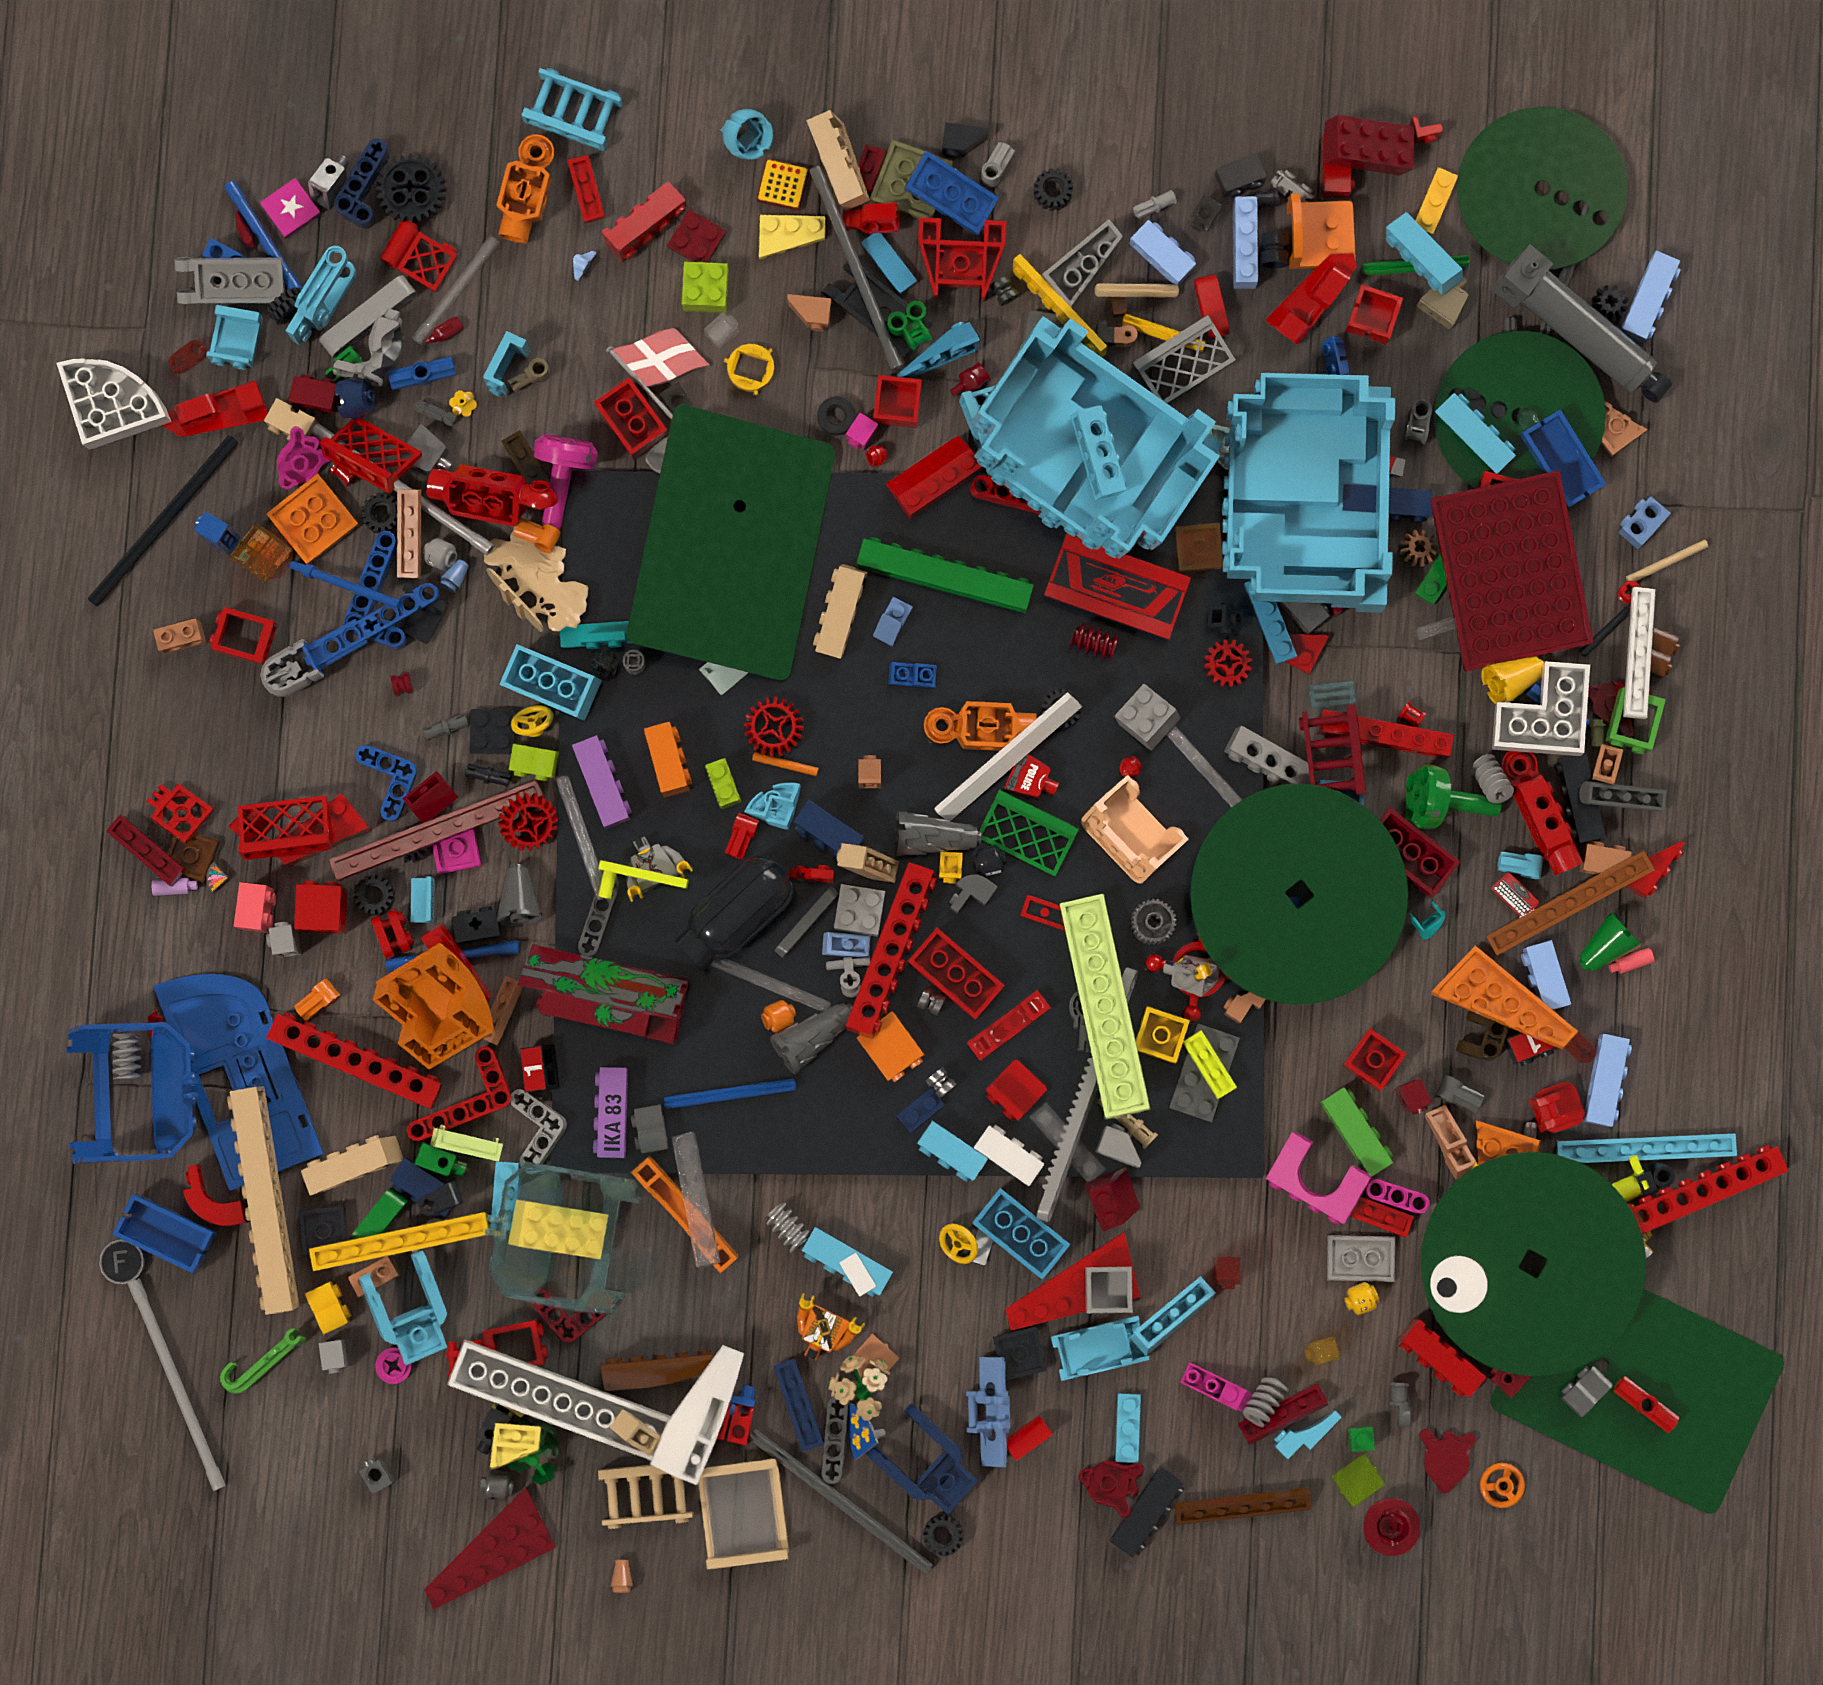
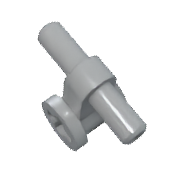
M843 957L844 960L827 961V970L845 969V972L840 977L841 991L846 997H856L861 984L859 975L854 972V967L869 966L870 957L855 959ZM853 982V986H848V983Z

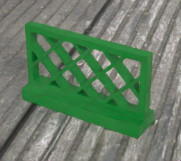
M1000 789L979 831H981V840L991 845H997L1001 850H1005V852L1056 876L1079 828ZM997 804L1006 807L1009 817L1000 820L996 819L994 810ZM1010 810H1012V811H1014V812H1016V813H1018V814L1011 815ZM1020 815L1026 817L1029 826L1016 830L1013 818ZM991 816H993L994 822L988 823ZM1010 819L1014 831L1002 835L998 823ZM1030 820L1036 822L1037 824L1031 825ZM996 825L998 837L990 839L982 835L987 826ZM1039 825L1046 827L1048 837L1036 840L1032 828ZM1030 829L1034 841L1021 845L1018 832ZM1050 830L1056 832L1057 834L1051 835ZM1015 834L1019 846L1010 849L1005 846L1003 837ZM1062 835L1069 839L1064 848L1056 850L1053 837ZM1000 839L1002 844L994 840ZM1050 839L1053 851L1041 855L1038 842ZM1035 844L1039 856L1030 859L1025 856L1023 847ZM1020 849L1021 854L1014 850ZM1063 851L1059 858L1057 852ZM1055 854L1057 864L1054 870L1045 866L1042 857ZM1040 858L1041 864L1034 860Z

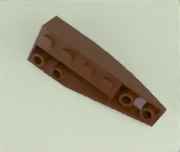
M711 1350L697 1351L698 1355L689 1356L688 1352L675 1353V1357L666 1358V1354H655L653 1359L644 1360V1356H632L628 1358L629 1361L622 1362L621 1357L606 1359V1363L601 1365L604 1390L648 1388L695 1377L704 1372L716 1354H711Z

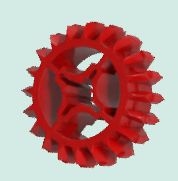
M767 697L765 698L766 705L763 706L758 701V710L754 707L750 708L751 712L754 713L753 716L746 714V718L751 722L744 723V727L751 728V730H747L745 736H753L748 740L749 744L757 742L754 750L757 751L761 746L763 747L762 755H765L767 749H769L771 757H774V750H778L779 756H782V748H785L789 753L791 752L788 746L790 743L794 747L798 745L793 739L802 738V735L796 732L804 730L803 726L797 725L803 722V718H795L800 712L798 709L791 712L794 707L793 703L785 707L786 699L783 698L781 703L778 704V698L774 697L773 703L770 704ZM780 710L787 715L774 718L768 711ZM763 715L766 724L760 732L756 733L757 720ZM768 718L774 724H780V726H777L778 733L780 735H778L777 732L773 729L768 730V728L770 727V722ZM791 720L792 730L788 738L785 739L782 728ZM767 736H775L780 743L770 744L761 739Z
M524 792L523 798H521L519 794H516V801L508 799L509 807L505 805L502 807L505 813H499L502 821L498 822V826L502 828L500 834L505 836V842H510L511 847L516 848L518 846L520 851H523L526 847L528 851H532L534 845L537 849H540L541 842L548 844L547 837L554 838L551 830H557V826L553 824L558 821V818L555 816L556 809L552 808V803L549 800L546 801L543 795L538 797V794L533 792L530 796L528 792ZM527 807H537L541 811L529 812ZM519 812L518 818L513 820L516 814ZM526 815H527L528 818H529V826H530V828L526 825V824H527V817H526ZM542 824L541 828L537 831V827ZM526 831L530 836H519L514 833Z

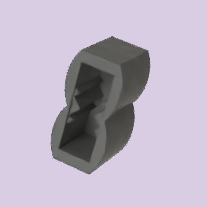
M662 1105L634 1109L631 1121L633 1128L637 1127L638 1136L634 1137L636 1150L641 1149V1154L669 1150Z
M1584 1366L1577 1373L1579 1378L1573 1384L1571 1382L1567 1383L1561 1390L1563 1394L1560 1398L1579 1417H1583L1613 1386L1595 1366H1590L1589 1368Z

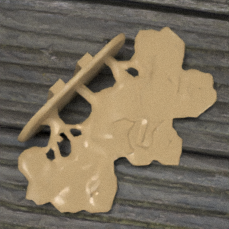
M515 527L510 535L511 541L497 538L491 540L490 542L494 544V548L489 555L484 554V562L488 565L499 566L502 569V575L499 576L490 568H487L486 571L500 589L503 600L508 605L514 604L517 615L522 620L527 618L540 632H543V626L536 613L548 615L547 623L552 631H560L567 626L577 628L581 621L580 615L586 611L588 587L576 581L560 582L558 580V576L564 572L562 559L565 558L566 549L555 546L552 553L540 551L534 544L515 537L513 534ZM511 565L512 568L507 572V566ZM516 578L519 590L515 593L504 582L505 579ZM526 591L533 592L537 597L536 606L533 608H529L519 598ZM543 597L544 602L539 603L540 598ZM548 603L555 605L554 609L546 610L545 607L541 609V606ZM556 612V615L551 616L550 613Z

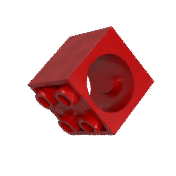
M303 881V885H296L294 929L302 933L346 934L348 890L342 887V884H339V882H325V885H320L315 881Z

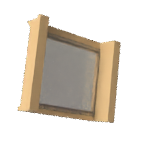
M776 1458L704 1468L698 1482L708 1559L706 1560L707 1569L788 1559L789 1545L779 1466Z

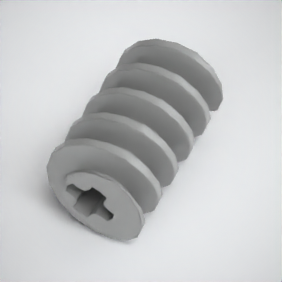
M1486 754L1478 758L1472 765V773L1488 801L1491 803H1501L1512 797L1514 788L1511 786L1505 773H1503L1500 764L1496 761V757L1492 754Z
M113 1034L114 1038L119 1039V1041L113 1043L114 1047L119 1048V1050L113 1051V1055L119 1058L112 1061L113 1064L119 1066L113 1069L112 1072L119 1076L113 1079H136L141 1077V1074L135 1072V1070L141 1068V1065L135 1063V1061L141 1059V1056L135 1054V1052L141 1050V1047L136 1046L135 1043L142 1041V1039L135 1037V1034Z
M784 1202L775 1207L764 1218L769 1217L766 1223L768 1226L775 1224L772 1229L773 1232L781 1231L778 1236L779 1239L787 1238L784 1242L785 1246L792 1244L789 1250L792 1253L807 1240L806 1237L809 1230L800 1231L804 1224L795 1225L798 1217H789L792 1210L784 1211L783 1209L786 1206Z
M1272 1377L1261 1380V1385H1258L1256 1388L1257 1392L1253 1393L1252 1400H1249L1247 1403L1248 1407L1243 1409V1415L1260 1427H1264L1262 1421L1270 1422L1271 1419L1266 1415L1267 1413L1275 1414L1271 1406L1277 1408L1280 1406L1276 1399H1284L1280 1392L1287 1393L1289 1391L1284 1384Z

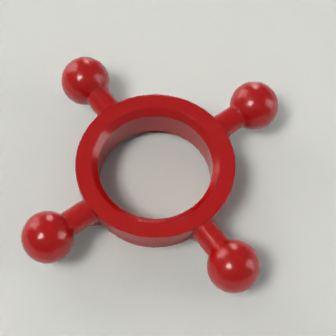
M1199 938L1198 942L1189 943L1179 949L1172 961L1177 963L1182 957L1192 951H1204L1206 953L1207 951ZM1152 954L1146 959V967L1152 972H1157L1164 968L1167 960H1163L1157 954ZM1219 970L1218 983L1202 997L1215 993L1222 986L1225 979L1230 978ZM1179 989L1184 994L1190 996L1189 1006L1183 1011L1184 1019L1190 1020V1023L1198 1021L1201 1016L1198 1000L1201 996Z

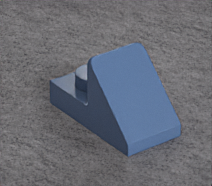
M893 597L885 613L882 614L873 637L893 646L913 607Z

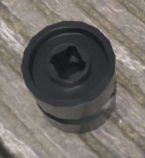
M1279 231L1263 233L1261 235V247L1264 248V251L1261 252V266L1271 269L1288 267L1289 252L1286 249L1289 248V234Z

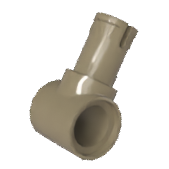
M535 358L521 374L509 379L508 382L513 391L517 392L529 383L534 384L535 382L546 381L550 376V369L544 359ZM537 366L545 367L542 374L534 373Z

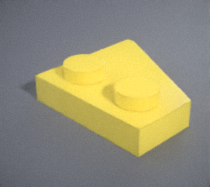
M495 1423L491 1469L538 1452L541 1427Z

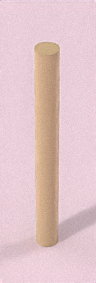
M1704 539L1626 576V580L1636 582L1708 548V543Z

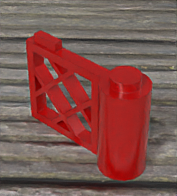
M401 221L379 259L391 268L402 272L436 292L457 257V254L454 253L456 249L445 242L441 245L417 230L418 226L412 221ZM421 239L429 243L431 252L418 253L417 246ZM444 252L450 256L447 264L437 265L435 254ZM432 255L435 267L422 269L420 258ZM418 259L420 270L410 272L404 268L409 260ZM436 270L438 279L432 285L425 280L424 273Z

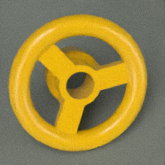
M543 705L524 708L513 717L511 728L518 735L540 736L552 723L554 718L553 712L550 708ZM532 712H538V713L535 714V715H531V716H528V717L525 716V715H527V714H529V713H532ZM547 715L546 720L542 723L541 718ZM518 723H524L526 729L519 728Z
M948 1224L942 1228L939 1234V1241L944 1253L958 1263L967 1264L974 1261L978 1254V1244L973 1234L958 1224ZM947 1233L952 1239V1249L948 1247L946 1242ZM962 1249L971 1251V1254L967 1257L957 1255L959 1250Z

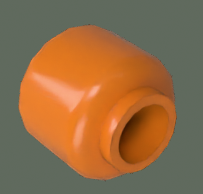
M779 1000L767 1005L761 1017L766 1029H771L777 1033L793 1025L796 1012L791 1004L788 1005L785 1001Z

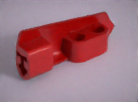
M1329 254L1265 321L1299 345L1323 311L1332 304L1349 281L1351 274L1357 267L1354 254Z
M256 380L214 395L212 393L205 394L175 405L173 410L167 411L172 422L162 426L182 438L261 422L265 420L268 411Z

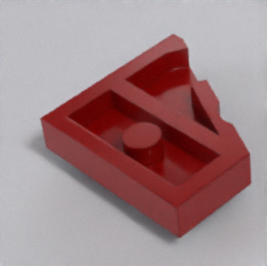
M1289 634L1297 658L1285 663L1309 675L1329 636Z

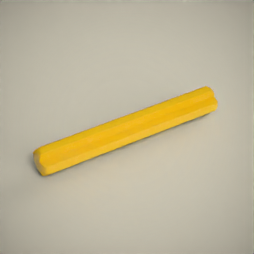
M1125 314L1122 321V326L1132 325L1139 332L1166 341L1180 333L1179 331ZM1197 337L1196 339H1194V340H1192V341L1199 342V339H1200V338ZM1188 343L1185 347L1197 351L1198 344ZM1201 345L1199 352H1202L1205 346Z

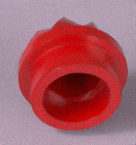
M873 445L869 450H866L865 455L871 467H880L887 460L888 453L884 447Z
M1132 755L1129 758L1125 757L1119 767L1120 773L1124 777L1127 775L1130 778L1137 777L1139 771L1142 770V765Z

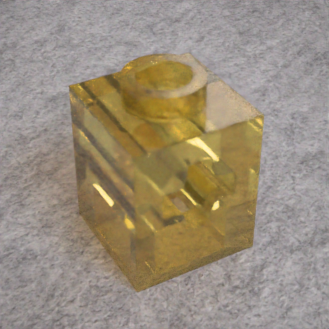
M1334 1336L1306 1343L1307 1348L1304 1349L1307 1362H1312L1314 1366L1340 1358Z

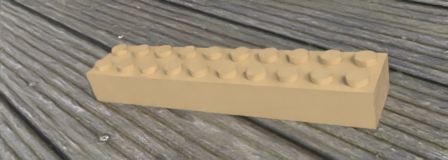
M260 1086L230 1091V1096H228L227 1100L229 1109H233L234 1118L231 1119V1126L233 1132L237 1134L235 1150L237 1154H240L241 1163H238L240 1176L244 1177L245 1185H242V1194L244 1199L247 1198L248 1202L245 1213L247 1221H251L252 1230H249L250 1242L254 1243L255 1246L253 1262L255 1266L258 1265L259 1274L256 1275L258 1288L262 1289L263 1295L260 1297V1306L262 1310H265L266 1315L291 1311L300 1307L265 1088Z

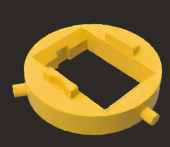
M745 344L735 349L729 359H724V362L728 363L727 370L732 383L743 391L754 392V395H759L758 390L766 387L774 375V362L770 355L773 352L772 349L766 350L756 344ZM740 354L768 362L766 374L763 376L762 382L734 374Z

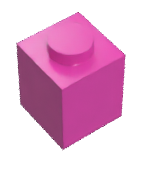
M859 413L846 433L847 443L857 450L859 447L865 450L879 429L878 423Z

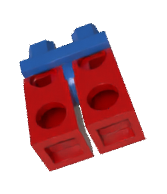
M743 1385L740 1396H731L717 1439L725 1440L728 1422L731 1419L726 1441L747 1445L756 1402L754 1400L755 1387Z

